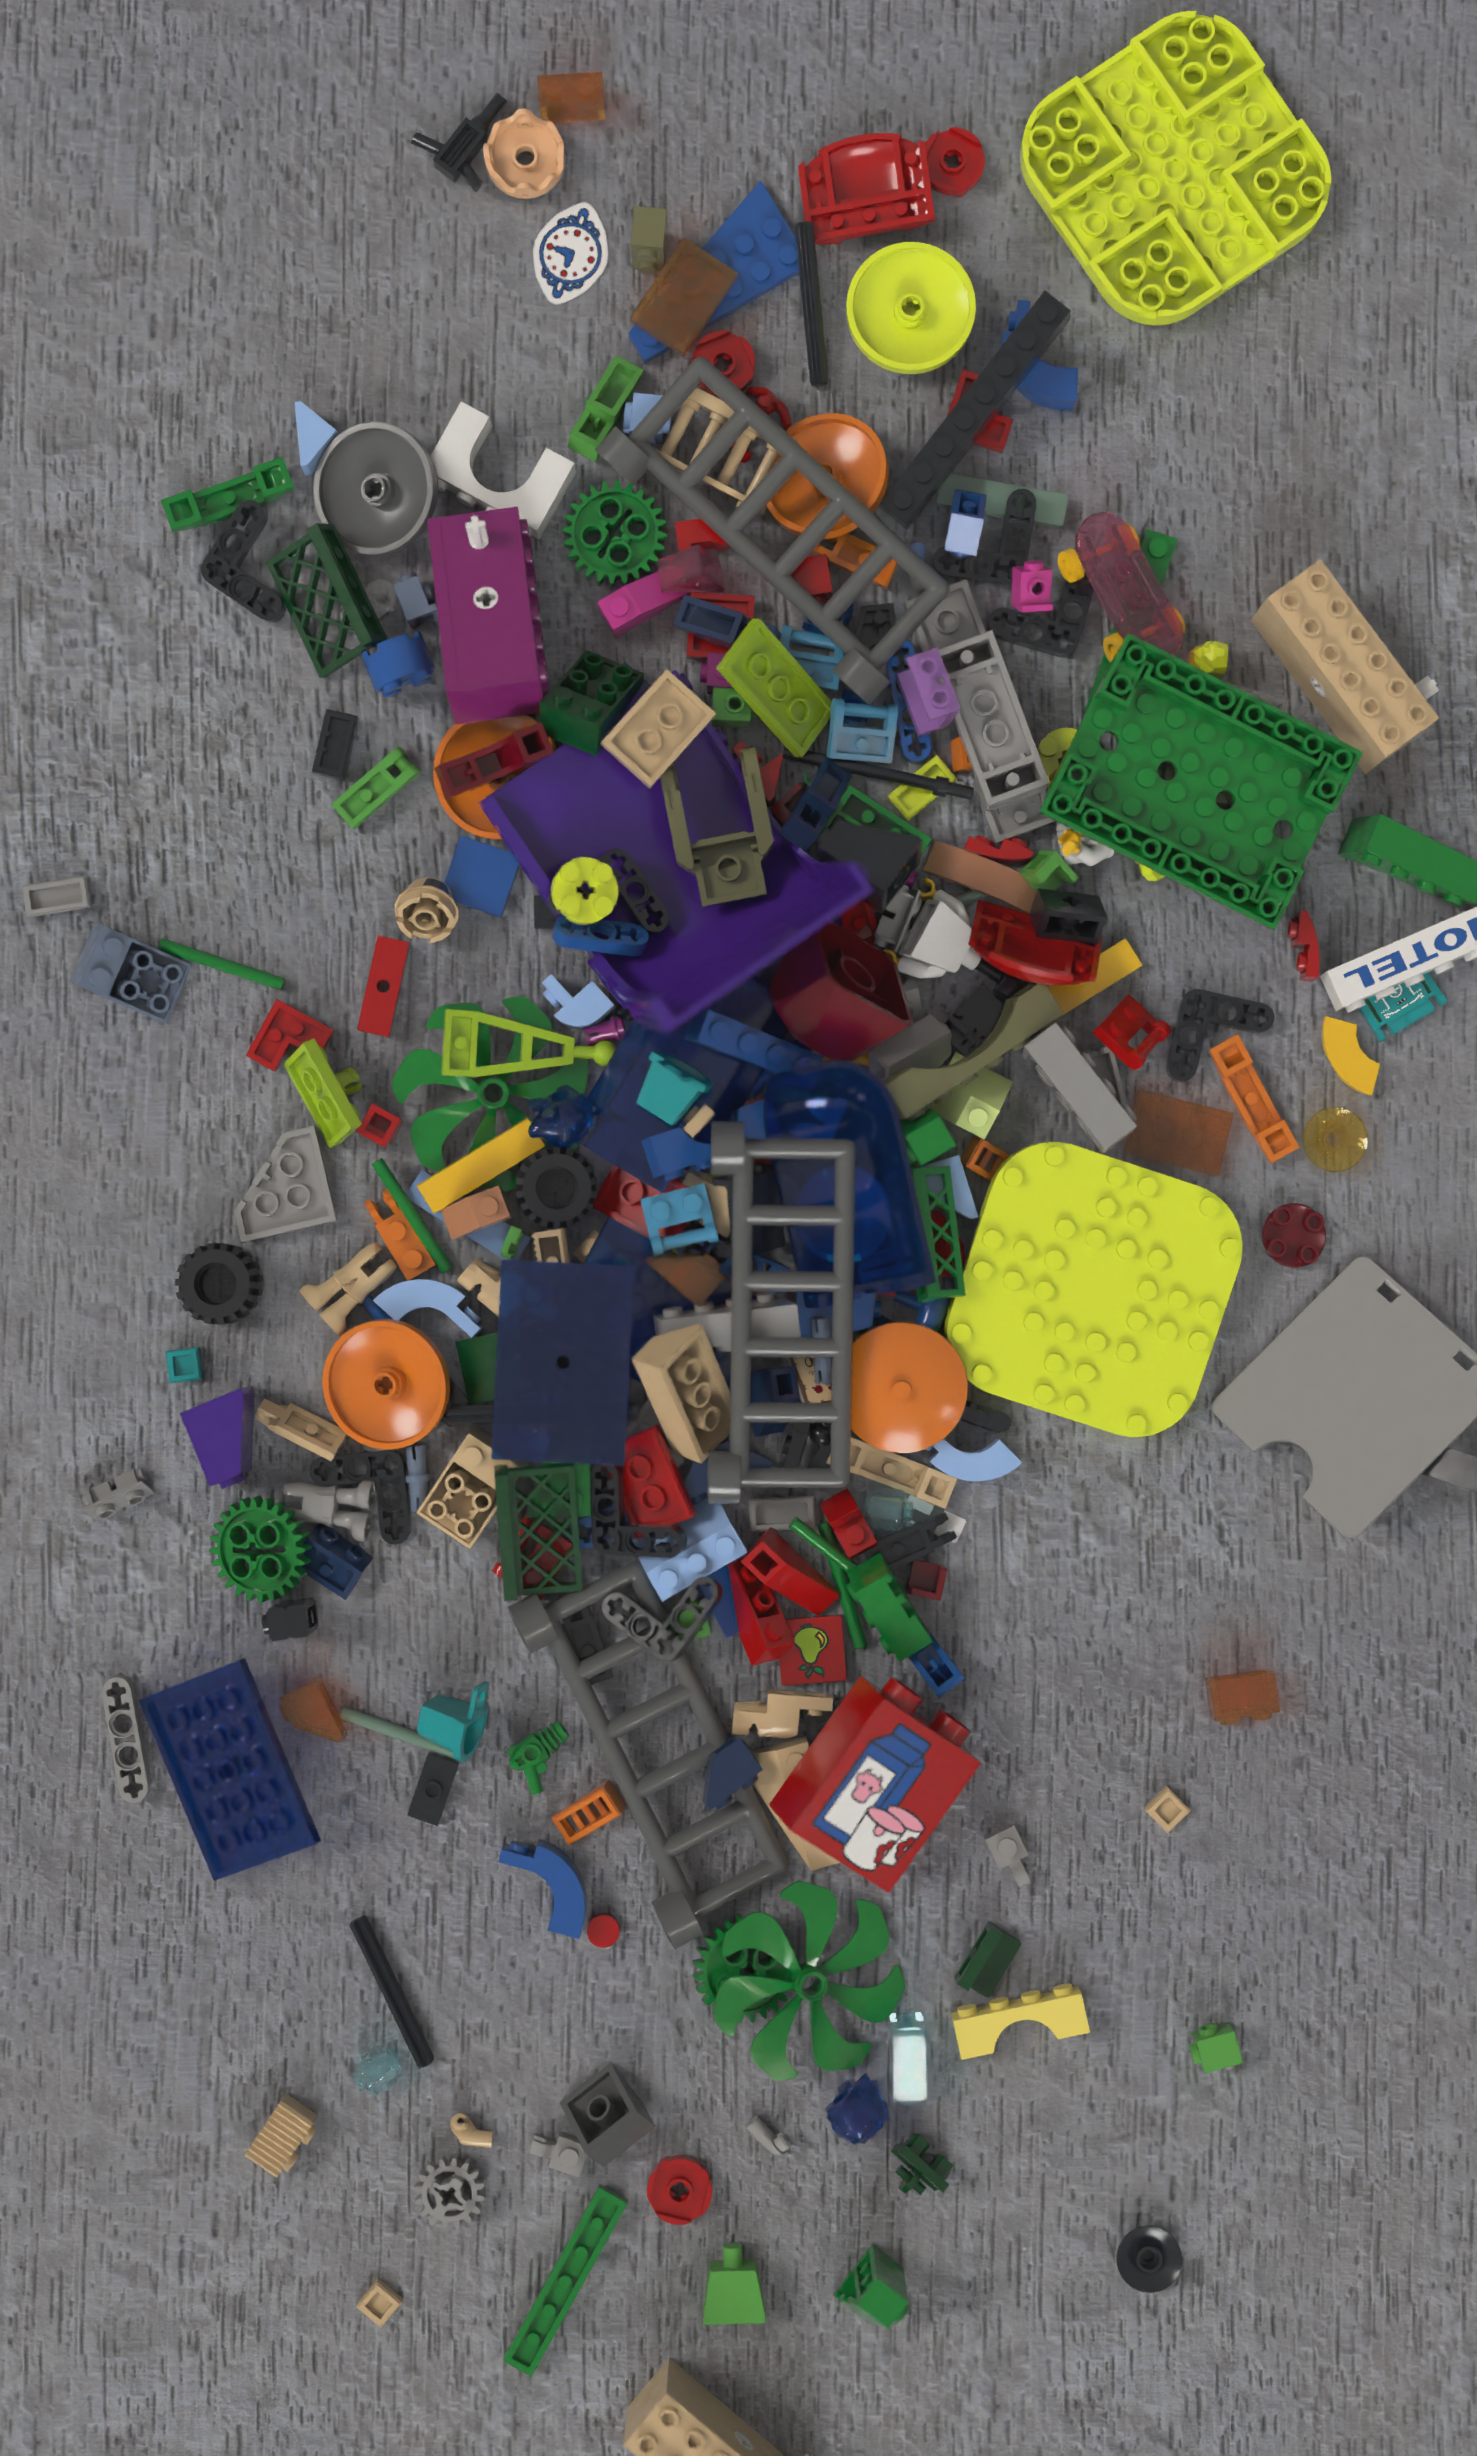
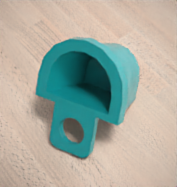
M652 1051L648 1058L652 1063L636 1103L668 1124L677 1125L700 1094L710 1091L713 1082L704 1073L687 1062L665 1052Z
M483 1681L474 1688L470 1703L439 1694L421 1706L418 1720V1734L452 1752L455 1760L467 1762L477 1749L485 1729L490 1708L485 1706L489 1682Z

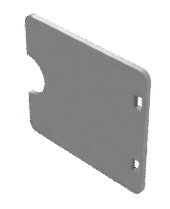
M1359 1257L1216 1397L1212 1409L1215 1416L1254 1453L1265 1445L1274 1442H1289L1301 1447L1308 1454L1313 1465L1312 1481L1302 1498L1342 1536L1352 1539L1360 1536L1477 1419V1353L1375 1262L1367 1257ZM1384 1283L1399 1296L1392 1303L1378 1292ZM1460 1351L1476 1364L1468 1371L1454 1360Z

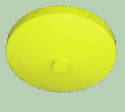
M921 242L896 243L872 254L855 273L847 294V324L857 347L876 365L901 374L926 373L948 363L966 344L975 319V292L965 269L946 251Z

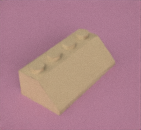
M696 1324L652 1337L632 1358V1361L672 1452L702 1464L708 1457V1451H714L730 1434L731 1393L703 1326Z

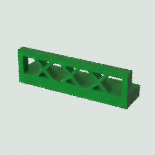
M950 1166L912 1168L903 1175L905 1193H907L908 1198L906 1205L910 1209L917 1255L913 1256V1261H918L919 1267L914 1271L918 1303H930L938 1298L963 1297L966 1294ZM926 1176H942L943 1189L937 1196L927 1188ZM936 1204L946 1212L947 1221L941 1228L931 1220L930 1212ZM939 1237H942L950 1244L951 1253L946 1260L935 1252L934 1244ZM944 1269L954 1277L955 1289L940 1290L938 1276Z

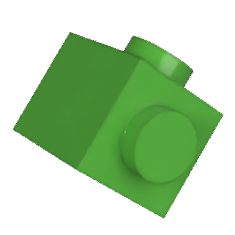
M713 687L712 710L716 715L712 719V726L750 728L751 719H757V714L734 688Z
M1217 2023L1204 2024L1198 2028L1199 2031L1191 2033L1194 2044L1189 2045L1190 2054L1194 2065L1200 2064L1204 2073L1243 2063L1235 2032L1229 2023L1217 2025Z

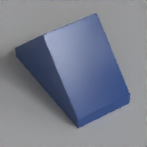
M930 1633L933 1643L908 1658L940 1699L965 1678Z

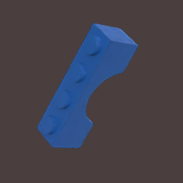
M701 1009L693 1015L684 1038L712 1051L756 1065L770 1074L794 1084L813 1087L823 1060V1056L708 1009Z
M769 1098L730 1111L729 1121L744 1122L745 1138L773 1139L782 1135ZM680 1127L641 1141L653 1178L664 1175L665 1180L668 1181L683 1176V1168L694 1165L695 1171L711 1166V1144H704L691 1139Z

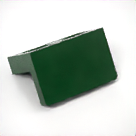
M988 1921L955 1975L957 1985L967 1991L972 1988L987 1998L990 1997L1021 1946L1020 1940Z

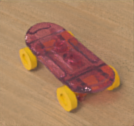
M1098 512L1090 515L1077 530L1075 550L1069 548L1060 552L1057 562L1062 576L1070 583L1082 579L1086 573L1107 615L1115 626L1118 633H1113L1103 640V649L1107 659L1111 663L1128 633L1173 655L1182 645L1185 623L1179 611L1172 607L1142 552L1136 531L1130 524L1113 513Z

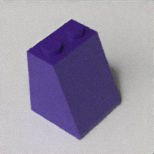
M253 1386L237 1389L180 1413L209 1487L219 1484L221 1489L246 1480L243 1474L252 1470L255 1400Z

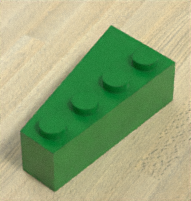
M1382 814L1352 819L1338 852L1339 855L1387 874L1397 880L1416 886V889L1421 892L1444 898L1443 902L1450 906L1461 908L1462 905L1476 904V860Z

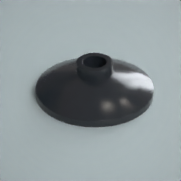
M1147 2225L1137 2227L1124 2236L1117 2249L1116 2262L1121 2277L1130 2287L1141 2292L1154 2293L1168 2288L1177 2279L1182 2267V2253L1178 2242L1168 2231L1157 2226ZM1146 2250L1153 2252L1152 2258L1148 2260L1142 2258V2254Z

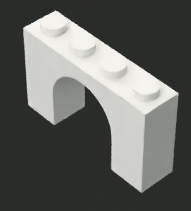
M461 401L430 456L437 474L438 490L445 492L448 489L457 494V500L466 506L473 508L474 505H477L485 511L518 506L520 519H527L529 536L532 535L540 539L576 474L575 463L546 448L531 476L521 487L509 492H495L483 487L473 475V464L478 451L492 428L489 416Z

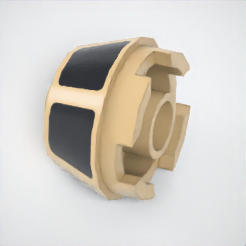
M423 877L416 879L398 896L394 905L397 918L396 923L400 930L411 939L413 935L419 938L430 939L429 943L441 941L450 935L451 930L459 919L458 907L452 891L448 885L436 878Z

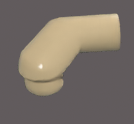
M462 2112L455 2114L451 2118V2130L462 2145L492 2148L493 2131L477 2130L470 2117Z

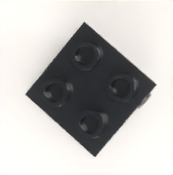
M983 984L944 1023L951 1031V1044L965 1057L977 1049L993 1031L1004 1007V1004Z

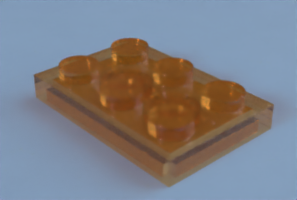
M683 238L630 316V322L684 357L737 280L738 273L686 238Z
M1138 1090L1133 1113L1137 1118L1134 1123L1137 1127L1126 1137L1123 1153L1219 1176L1234 1113Z

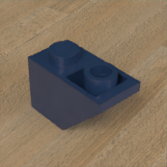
M795 1366L751 1371L750 1402H798L800 1396ZM753 1422L754 1436L759 1437L783 1432L787 1423Z
M732 1736L708 1756L702 1802L710 1811L714 1807L719 1810L726 1806L733 1799L732 1793L740 1787L746 1789L753 1785L759 1779L757 1774L763 1770L738 1736Z

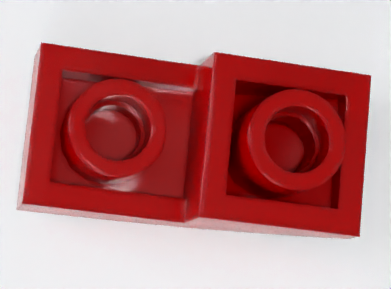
M977 835L976 839L969 836L963 849L1001 864L1027 863L1034 851L1028 849V843L1018 838L1012 837L1011 840L1004 838L1000 848L997 849L993 847L995 844L993 841Z
M1301 910L1294 915V918H1290L1287 937L1292 938L1291 947L1303 948V952L1298 953L1296 961V971L1300 972L1299 980L1313 982L1319 978V947L1312 920L1307 911Z

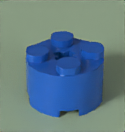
M420 631L415 632L412 639L409 638L408 633L380 642L377 644L379 651L372 655L369 650L361 654L375 691L382 693L384 699L401 693V687L409 683H413L414 687H418L432 680L431 676L436 670Z

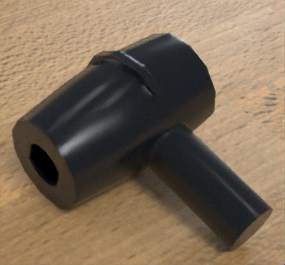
M981 958L975 968L997 982L992 991L996 998L1005 1003L1007 998L1029 984V981L1013 977L997 969L983 958Z

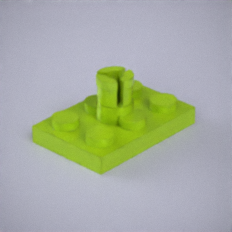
M315 1039L304 1042L283 1065L329 1148L341 1144L361 1125L357 1108L349 1102L346 1096L361 1091L362 1083L356 1082L360 1080V1077L351 1067L334 1075L328 1064L326 1052L322 1047L318 1046Z

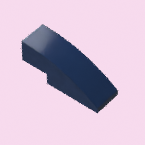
M684 595L673 626L729 650L751 621V618H747L742 612ZM764 623L775 637L780 640L781 633L778 628Z
M825 757L791 810L779 834L806 852L818 838L827 819L835 810L852 775Z

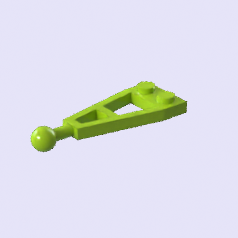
M446 1009L444 1012L441 1075L474 1078L571 1065L574 1058L593 1059L600 1066H610L616 1061L618 1050L610 1041H600L595 1046L574 1045L575 1038L478 1011ZM478 1023L521 1034L520 1062L476 1067ZM533 1037L563 1045L562 1056L532 1060Z

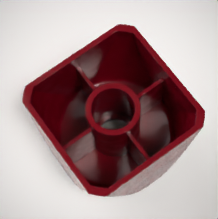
M831 920L787 950L769 983L772 1003L789 1032L806 1047L833 1061L851 1062L914 1024L894 960L886 952Z

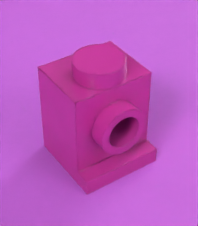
M1029 560L1024 562V566H1013L1011 606L1021 612L1053 610V604L1051 603L1052 570L1044 566L1042 561ZM1036 583V591H1032V587Z

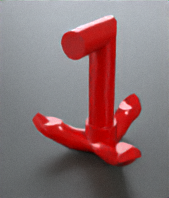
M748 387L746 389V395H753L755 398H758L757 406L768 416L772 415L774 411L778 413L780 422L785 426V431L792 426L788 407L772 391L765 387ZM735 443L729 448L730 451H732ZM746 450L741 460L742 463L748 462L751 458V453Z

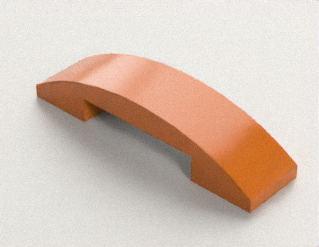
M1235 1034L1210 1048L1209 1053L1235 1108L1269 1163H1273L1300 1148L1286 1121L1280 1118L1251 1064L1253 1060L1240 1036Z

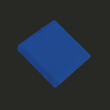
M460 835L444 883L449 886L456 903L502 918L520 865L511 852Z

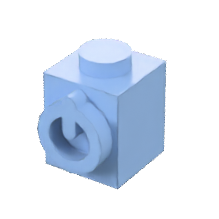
M633 393V402H626L623 433L631 434L663 395ZM671 418L649 442L652 447L655 446V443L663 444L664 433L669 434Z

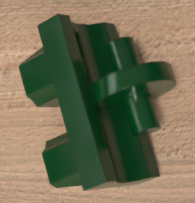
M917 2133L911 2135L904 2144H895L890 2151L910 2169L908 2171L900 2165L895 2171L902 2178L899 2189L905 2194L913 2188L921 2195L926 2189L919 2181L921 2179L933 2191L940 2190L943 2193L949 2186L945 2180L953 2164L941 2154H936L929 2165H927L921 2157L930 2144Z

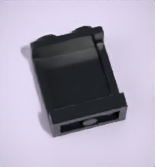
M753 1163V1205H782L779 1169L766 1168L765 1163ZM724 1175L714 1178L713 1186H722L727 1189L731 1240L717 1244L718 1257L732 1258L733 1175ZM753 1225L752 1256L785 1246L784 1225Z

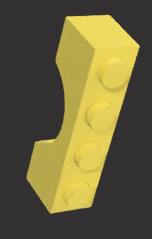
M1069 1983L1053 1987V1991L1040 1993L1039 1990L1027 1991L1022 1993L1021 1998L1008 2000L1007 1997L995 1998L989 2001V2005L976 2007V2004L962 2005L957 2008V2012L951 2013L961 2060L994 2053L995 2044L1000 2033L1008 2025L1020 2020H1034L1046 2025L1055 2034L1057 2039L1090 2033L1082 1993L1078 1986L1072 1987V1984Z

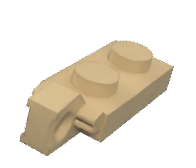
M264 1398L255 1416V1419L265 1424L274 1433L331 1462L347 1437V1434L340 1427L292 1403L288 1406L283 1404L279 1406Z

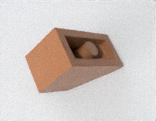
M499 1185L466 1197L441 1209L451 1240L513 1218L503 1189Z

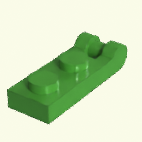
M397 747L331 804L353 830L421 774L420 768L407 760V753L401 747ZM394 766L402 772L395 779L388 772Z

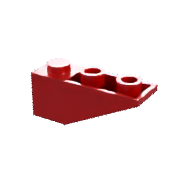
M771 1527L748 1548V1553L744 1555L741 1561L766 1586L818 1616L841 1595L835 1587Z
M742 1559L732 1561L728 1566L739 1637L751 1665L754 1666L779 1660L795 1643V1640L772 1588L761 1582L741 1562Z

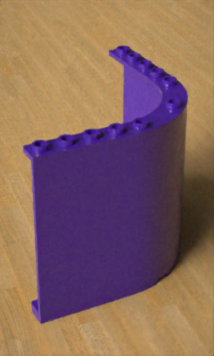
M676 670L671 672L687 688L693 690L692 684L684 673L679 675ZM652 685L633 697L624 716ZM710 722L673 762L675 764L691 844H695L703 839L743 831L749 833L754 831L741 761L737 756H731L726 748L729 743L725 735L719 728L715 730ZM563 744L552 755L535 763L478 802L548 908L547 897L551 891L553 878L564 864L580 857L597 859L614 848L625 850L631 856L666 908L669 915L668 924L661 932L649 935L645 951L639 956L587 951L591 957L587 963L624 1009H629L637 1022L643 1026L665 1033L680 1025L873 891L868 884L871 881L870 875L860 863L856 865L854 861L820 862L815 860L801 848H798L779 834L782 827L768 811L774 846L761 864L767 896L703 908L697 877L677 864L661 778L649 789L605 748L597 756ZM610 857L612 859V862L609 865L611 869L613 870L617 868L623 875V877L618 880L620 884H622L627 878L633 876L631 872L624 876V874L620 870V866L623 864L622 860H614L612 857ZM587 883L582 884L585 889L592 890V888L588 887ZM636 883L627 885V896L632 900H640L643 895L642 888ZM619 898L611 913L601 919L636 924ZM647 899L641 906L636 908L639 912L645 908L649 914L646 922L649 925L654 923L658 927L657 920L660 917L657 913L653 915L649 913L646 906L651 904V902ZM549 908L556 920L561 916H565L558 915ZM593 933V935L598 939H609L603 933Z

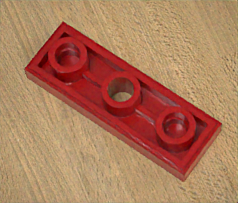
M377 935L357 1031L390 1038L410 942ZM383 982H388V991L384 993L380 992V984Z

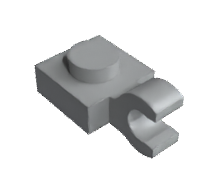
M1014 1824L984 1838L999 1869L1009 1866L1019 1887L1031 1882L1020 1860L1029 1854Z
M559 2132L557 2140L554 2141L542 2135L534 2134L530 2145L531 2154L539 2157H550L548 2162L549 2168L576 2177L580 2176L587 2155L576 2137Z

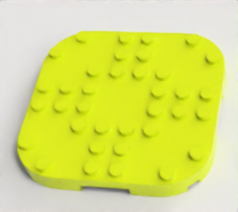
M1183 11L1159 20L1132 38L1129 46L1080 79L1078 76L1074 77L1045 97L1030 115L1021 142L1020 165L1022 175L1038 204L1105 301L1120 315L1145 325H1167L1191 316L1302 241L1316 226L1328 203L1331 170L1323 148L1304 120L1301 118L1297 121L1263 71L1265 67L1264 62L1245 35L1230 21L1216 14L1212 18L1205 15H1197L1196 11Z
M1045 1141L1030 1144L1011 1154L993 1175L979 1214L980 1219L963 1267L966 1295L951 1298L945 1318V1338L960 1355L966 1370L967 1380L990 1394L1126 1437H1144L1166 1430L1186 1414L1195 1400L1239 1271L1243 1243L1240 1227L1233 1212L1221 1198L1205 1188L1076 1145Z

